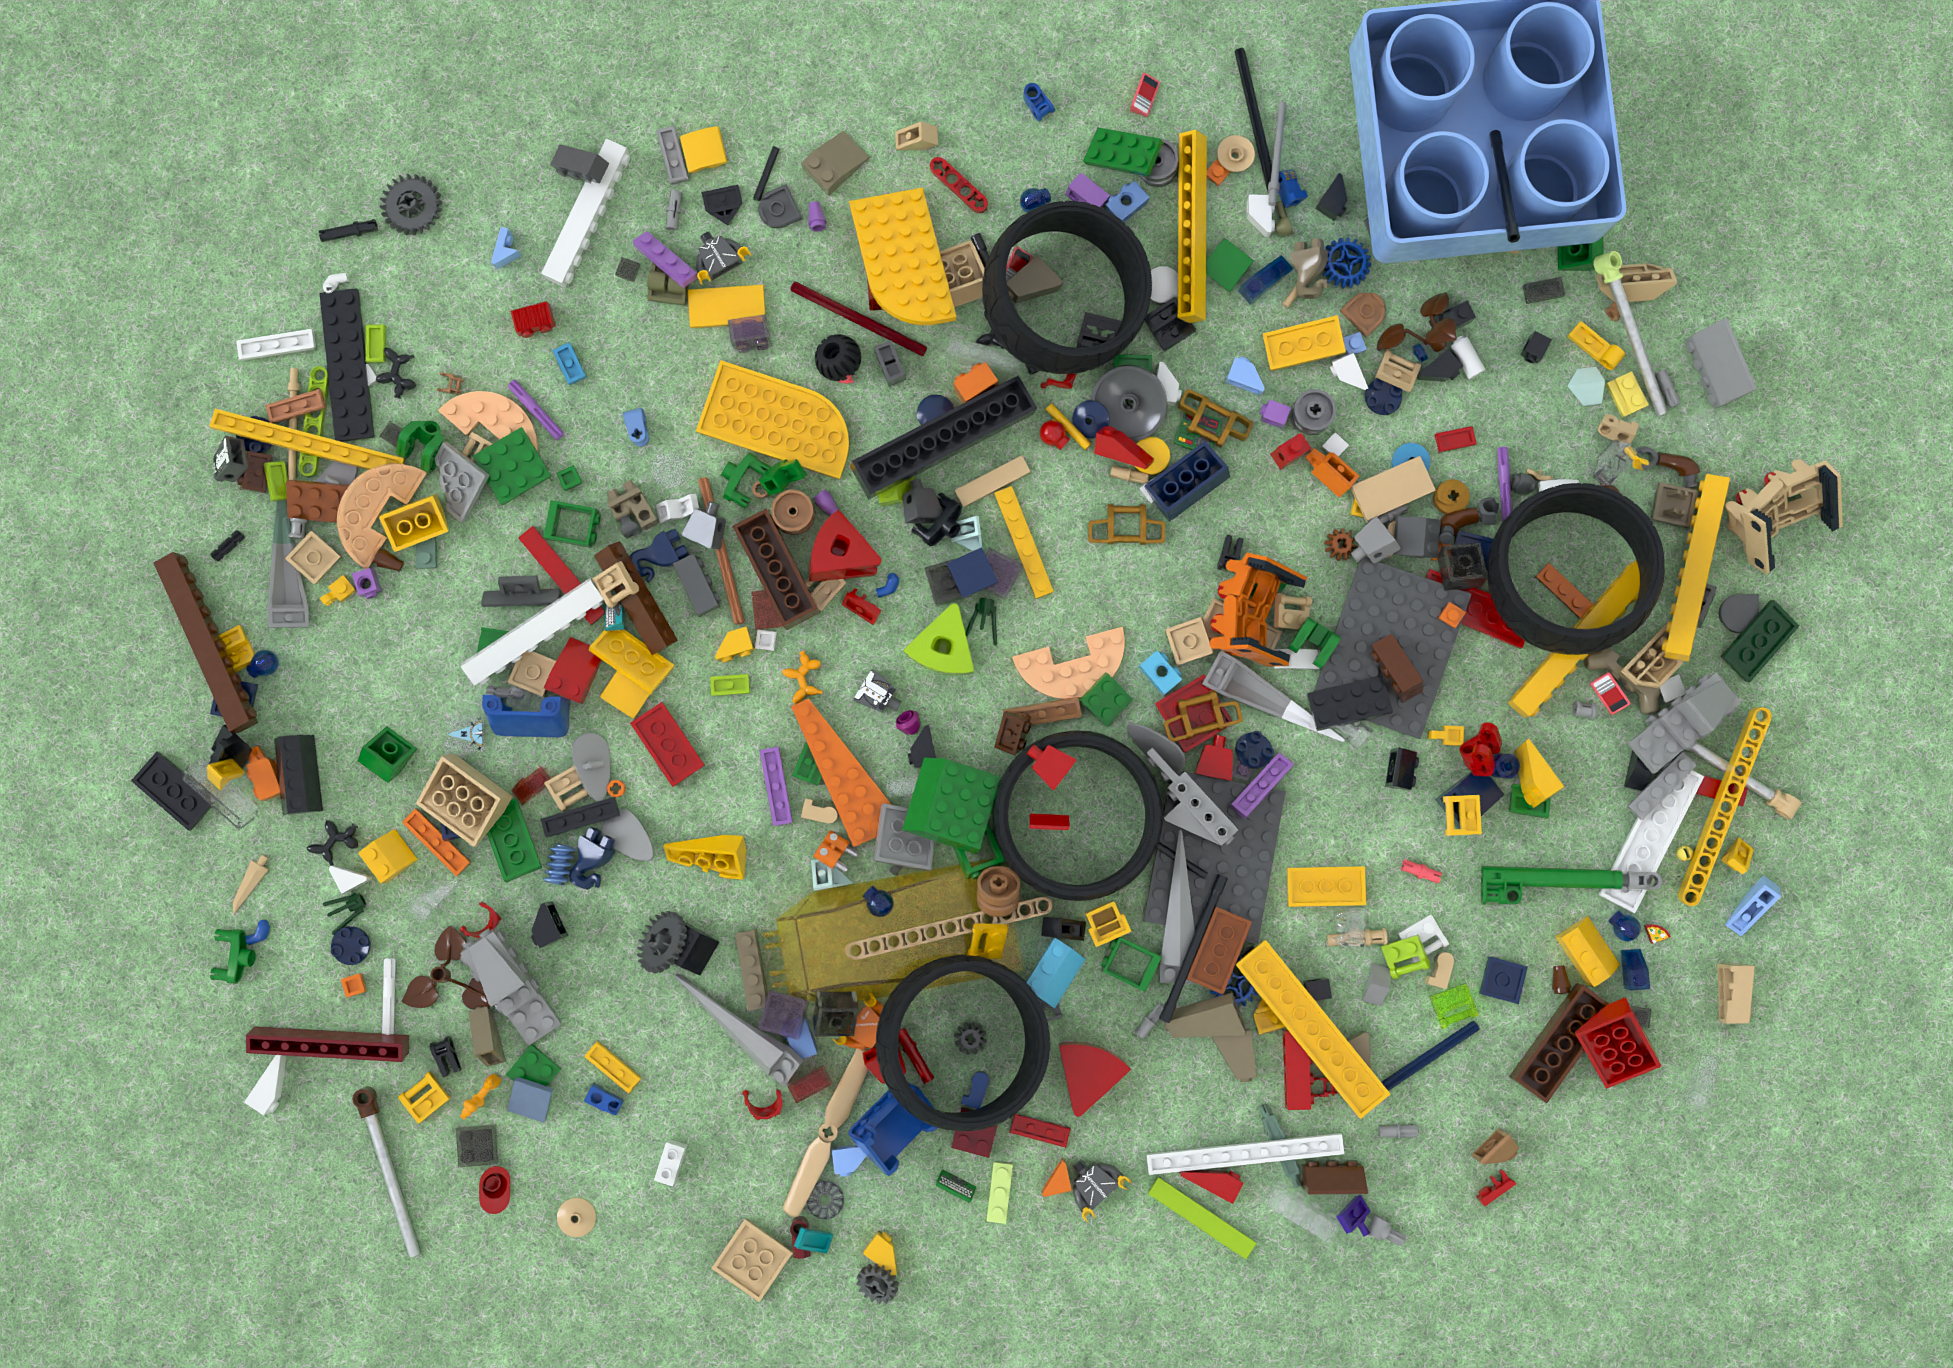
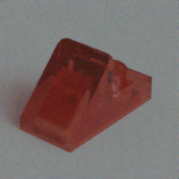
M540 766L528 777L520 779L511 791L521 804L525 805L546 788L544 782L551 779V777Z

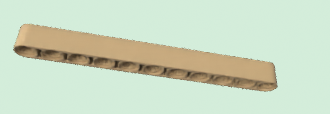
M1035 897L1019 901L1018 907L1009 914L1007 919L1004 920L1002 917L990 916L988 924H1007L1047 914L1052 909V902L1047 897ZM1041 900L1045 903V909L1042 911L1038 908V903ZM1021 905H1025L1027 907V912L1025 915H1022L1020 913ZM981 910L851 941L845 946V954L848 958L857 960L970 933L974 924L984 923L983 915L986 913ZM966 918H970L972 921V925L968 929L964 926ZM948 922H951L953 925L951 933H947L945 930ZM929 927H933L935 930V934L931 938L926 934ZM911 931L916 934V939L913 942H910L907 938L908 933ZM891 936L897 938V944L894 947H891L888 943ZM873 940L878 943L876 951H871L869 948L870 942ZM853 945L859 947V953L856 956L850 953Z

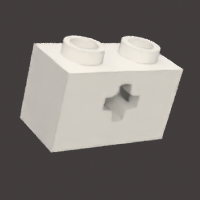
M671 1139L666 1142L654 1181L670 1186L676 1183L688 1146L687 1144Z

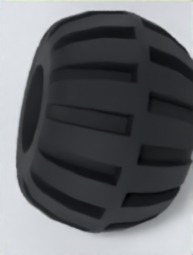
M834 334L828 336L827 339H823L821 341L822 344L818 345L815 352V364L823 377L833 381H840V379L844 381L847 379V375L853 376L854 372L858 371L861 364V351L858 344L852 338L842 334Z

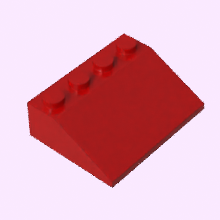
M1626 997L1606 1005L1575 1031V1035L1606 1089L1662 1067L1655 1049Z

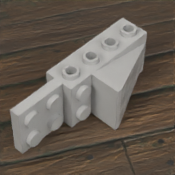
M1717 672L1710 676L1708 673L1702 676L1696 686L1692 685L1684 691L1686 694L1683 697L1679 696L1671 702V707L1661 710L1657 714L1659 717L1652 721V724L1627 743L1652 774L1659 771L1682 750L1686 749L1688 751L1697 744L1695 742L1697 739L1705 738L1724 722L1722 718L1726 715L1729 717L1738 710L1736 707L1742 702L1738 699V695L1727 686L1724 678L1718 675Z
M1153 748L1146 752L1148 756L1146 760L1151 766L1155 767L1157 765L1161 770L1159 774L1166 782L1171 781L1166 787L1169 790L1166 793L1173 801H1179L1163 816V819L1222 846L1224 844L1227 846L1235 838L1233 835L1238 831L1236 826L1186 772H1182L1178 776Z
M497 927L492 930L488 928L479 934L480 938L475 941L471 939L463 945L464 948L460 953L462 955L460 958L466 966L469 965L472 969L474 979L477 982H481L489 1005H494L499 1013H503L505 1017L508 1016L528 1046L561 1025L562 1022L541 994L540 984L529 974L528 967L517 957L516 950L512 946L510 947L506 941V936L501 930L499 931Z

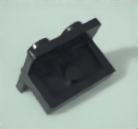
M225 724L221 727L211 748L214 753L210 756L209 764L233 759L243 769L252 749L236 733L229 732Z

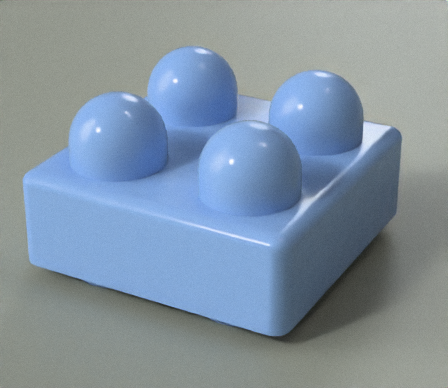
M1460 0L1369 10L1364 15L1350 44L1349 56L1372 252L1377 261L1381 263H1395L1594 243L1601 239L1623 218L1626 213V201L1600 0ZM1493 130H1499L1502 135L1516 223L1520 233V239L1515 243L1508 241L1506 233V221L1497 170L1489 137L1490 132Z

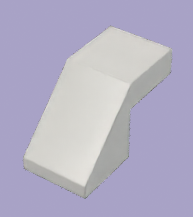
M689 494L680 499L665 500L657 504L656 509L659 523L690 517L695 509H699L696 494Z
M1274 649V651L1280 650L1290 655L1289 666H1274V669H1319L1312 663L1320 650L1299 649L1297 653H1294L1289 649Z

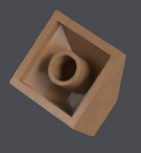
M1498 1128L1471 1156L1481 1164L1501 1163L1512 1160L1517 1155L1516 1151L1519 1147L1509 1134Z

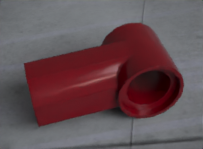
M799 1216L793 1219L790 1233L792 1235L793 1256L797 1259L810 1257L811 1252L794 1247L799 1234L794 1225L801 1223L804 1228H809V1222L805 1217Z

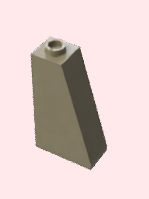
M1233 993L1176 1008L1170 1023L1164 1021L1165 1029L1170 1031L1172 1038L1246 1035L1245 1021Z

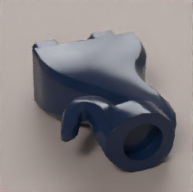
M676 529L668 532L662 531L655 536L649 547L636 550L629 556L640 576L648 575L646 578L648 583L654 578L655 571L651 567H641V561H647L660 567H673V563L689 555L685 545L674 548L672 543L681 539Z
M589 827L585 835H580L578 840L579 858L569 875V880L572 884L586 890L592 888L594 884L595 887L599 888L601 876L593 873L585 877L584 873L604 866L612 859L615 850L612 849L615 839L608 835H603L601 841H598L601 831L594 827Z

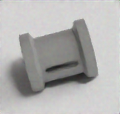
M290 518L292 525L291 534L288 537L304 539L306 537L305 527L308 520Z
M1576 700L1573 705L1572 715L1574 717L1584 716L1593 720L1596 716L1597 704H1586Z

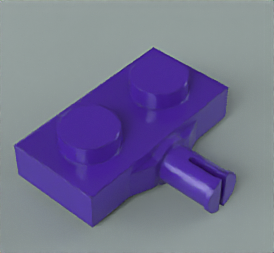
M1361 1195L1355 1196L1336 1217L1346 1234L1353 1232L1356 1227L1359 1228L1363 1237L1370 1233L1364 1222L1366 1216L1371 1211Z

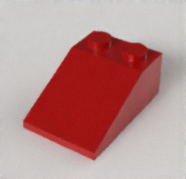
M570 637L554 664L544 689L583 704L602 659L589 651V644Z

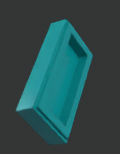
M801 1227L794 1247L802 1250L827 1253L833 1234Z

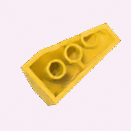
M719 835L667 843L663 846L668 861L687 867L692 866V864L698 865L702 868L703 872L708 873L709 869L720 872L719 877L744 879L747 849L743 836Z

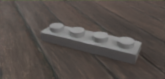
M1683 751L1680 752L1627 807L1640 820H1644L1697 765Z

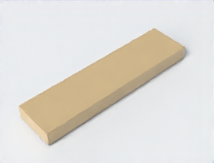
M1021 455L956 489L955 493L964 508L1031 473Z

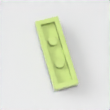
M993 1161L987 1222L1006 1224L1013 1168L1011 1163Z

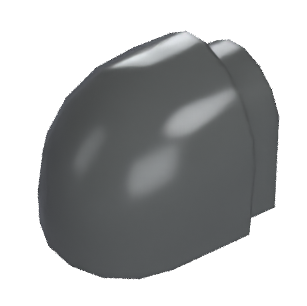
M1519 473L1512 476L1511 490H1514V493L1527 495L1535 489L1536 481L1531 475Z

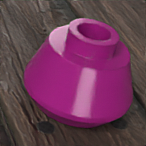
M913 710L900 714L895 724L896 728L906 735L917 733L921 725L918 712Z

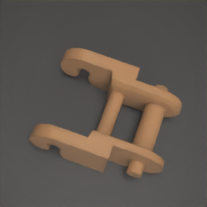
M441 372V376L449 377V387L446 389L437 388V391L449 394L455 392L456 395L461 393L459 388L464 380L461 377L456 378L454 374ZM453 380L457 381L455 389L451 388Z

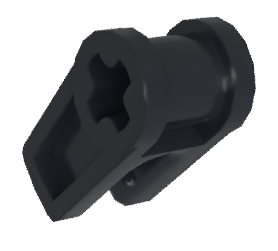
M1226 535L1217 569H1226V563L1229 560H1240L1244 538L1237 539L1233 548V555H1230L1229 549L1232 543V536Z
M450 1036L445 1037L440 1042L430 1043V1051L442 1077L450 1074L449 1064H447L445 1056L448 1057L451 1065L450 1068L453 1069L454 1073L462 1070Z

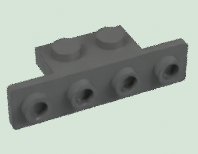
M537 575L503 576L498 578L500 590L483 592L481 605L482 607L550 605L559 599L560 590L541 589Z

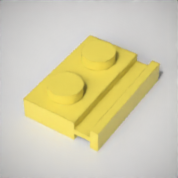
M1632 371L1605 384L1622 418L1649 405Z

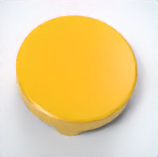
M1147 437L1138 441L1136 444L1152 456L1154 462L1147 469L1134 467L1139 472L1148 475L1160 474L1165 470L1170 461V450L1167 444L1157 437Z

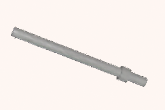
M1283 101L1279 102L1271 182L1268 183L1269 206L1276 205L1277 193L1280 188L1278 179L1286 102Z

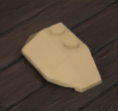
M1644 263L1621 265L1619 269L1620 273L1623 274L1620 280L1628 302L1654 300L1677 284L1672 268H1663ZM1596 274L1600 290L1615 302L1609 283L1604 284V275Z
M1668 622L1621 670L1635 685L1660 688L1683 664L1681 660L1665 658V651L1662 650L1664 639L1669 637V633L1666 632Z

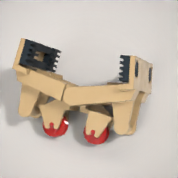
M1796 459L1792 462L1793 473L1789 474L1774 470L1764 477L1765 487L1759 494L1747 488L1736 494V502L1729 501L1726 503L1725 509L1728 512L1729 519L1727 528L1743 542V550L1747 555L1748 563L1763 573L1768 574L1775 568V556L1772 555L1771 539L1779 532V529L1814 514H1817L1832 532L1843 527L1841 475L1826 460L1809 466L1803 460ZM1799 494L1801 497L1791 502L1787 501V497Z

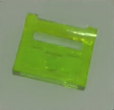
M1467 983L1429 996L1441 1029H1445L1448 1025L1463 1019L1479 1016ZM1468 1005L1467 1010L1446 1018L1444 1017L1443 1013Z

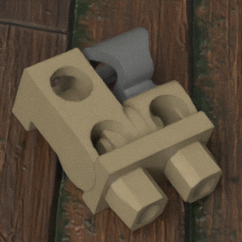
M632 480L623 484L626 493L621 496L617 489L607 492L608 505L616 521H621V532L626 539L642 531L641 528L645 531L659 523L641 489ZM632 514L636 516L641 528L635 522H632L630 518Z

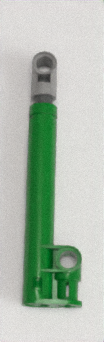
M1482 866L1481 904L1485 905L1486 902H1498V904L1507 905L1518 904L1522 900V887L1613 888L1614 890H1621L1623 886H1627V889L1654 890L1662 885V878L1655 872L1628 871L1627 874H1623L1621 870ZM1650 875L1655 879L1653 886H1649L1647 883V878ZM1511 890L1516 893L1514 901H1510L1507 898V894Z

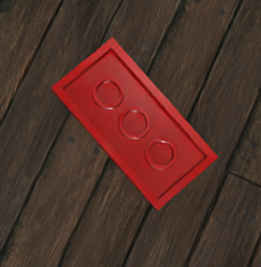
M663 702L630 723L672 787L705 766Z

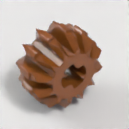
M1344 528L1340 532L1334 529L1333 535L1330 533L1327 535L1329 540L1324 541V544L1330 547L1326 548L1325 552L1332 551L1329 556L1330 558L1336 555L1337 561H1340L1342 557L1344 560H1347L1348 555H1351V552H1353L1352 549L1357 548L1356 544H1352L1355 541L1354 537L1351 539L1349 537L1352 534L1351 531L1345 534ZM1340 541H1343V542H1344L1343 545H1342V546H1343L1342 548H1339V547H1338V545H1339L1338 542H1340Z

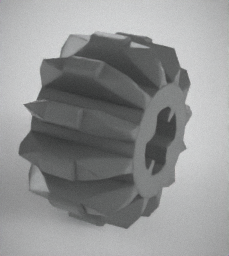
M974 1021L971 1023V1028L968 1027L967 1022H964L965 1030L960 1026L957 1028L962 1034L955 1033L954 1037L960 1038V1040L955 1041V1045L962 1044L959 1048L960 1052L967 1048L966 1055L970 1054V1049H973V1053L977 1054L976 1047L980 1050L984 1049L980 1042L987 1043V1039L980 1037L985 1036L987 1033L986 1031L979 1033L982 1025L975 1029ZM972 1033L976 1041L972 1040V1043H968V1039L965 1037Z

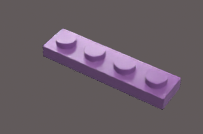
M648 231L633 240V246L681 287L684 288L698 278L697 272Z
M779 747L760 750L773 826L793 823Z
M1278 753L1230 807L1246 819L1290 771L1294 764L1281 753Z

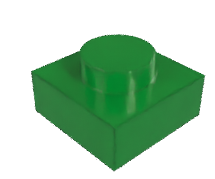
M574 465L556 473L564 491L582 484V480Z

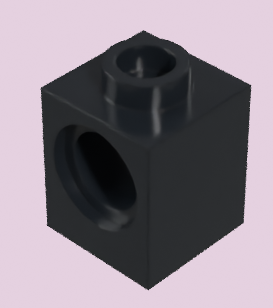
M1534 331L1529 336L1520 355L1529 363H1538L1542 360L1552 339Z
M1328 978L1303 981L1304 988L1315 1001L1332 998Z

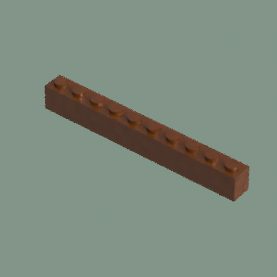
M172 552L153 562L228 731L240 733L257 724V713L248 701V693L242 688V680L233 668L234 662L225 650L226 644L220 639L219 629L210 617L211 611L203 601L204 596L196 586V578L187 566L189 564L188 560L184 555Z

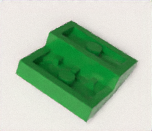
M1224 238L1206 260V274L1230 292L1254 260Z

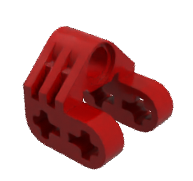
M1489 722L1482 723L1478 735L1463 743L1459 748L1465 766L1474 776H1491L1494 772L1496 765L1492 754H1498L1502 747V739L1497 726Z

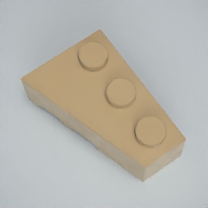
M1717 963L1719 1022L1726 1024L1750 1022L1755 966L1742 963Z

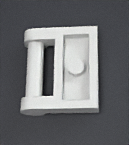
M1431 914L1397 933L1400 940L1419 934L1422 942L1436 935L1438 940L1424 948L1427 955L1442 946L1446 947L1449 945L1448 940ZM1416 956L1412 957V960L1415 963L1419 962L1420 958Z

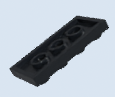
M1383 675L1307 693L1317 731L1393 713Z
M157 751L131 780L188 831H191L217 802L162 753Z

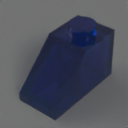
M1641 949L1620 950L1624 989L1631 991L1650 989L1649 969Z

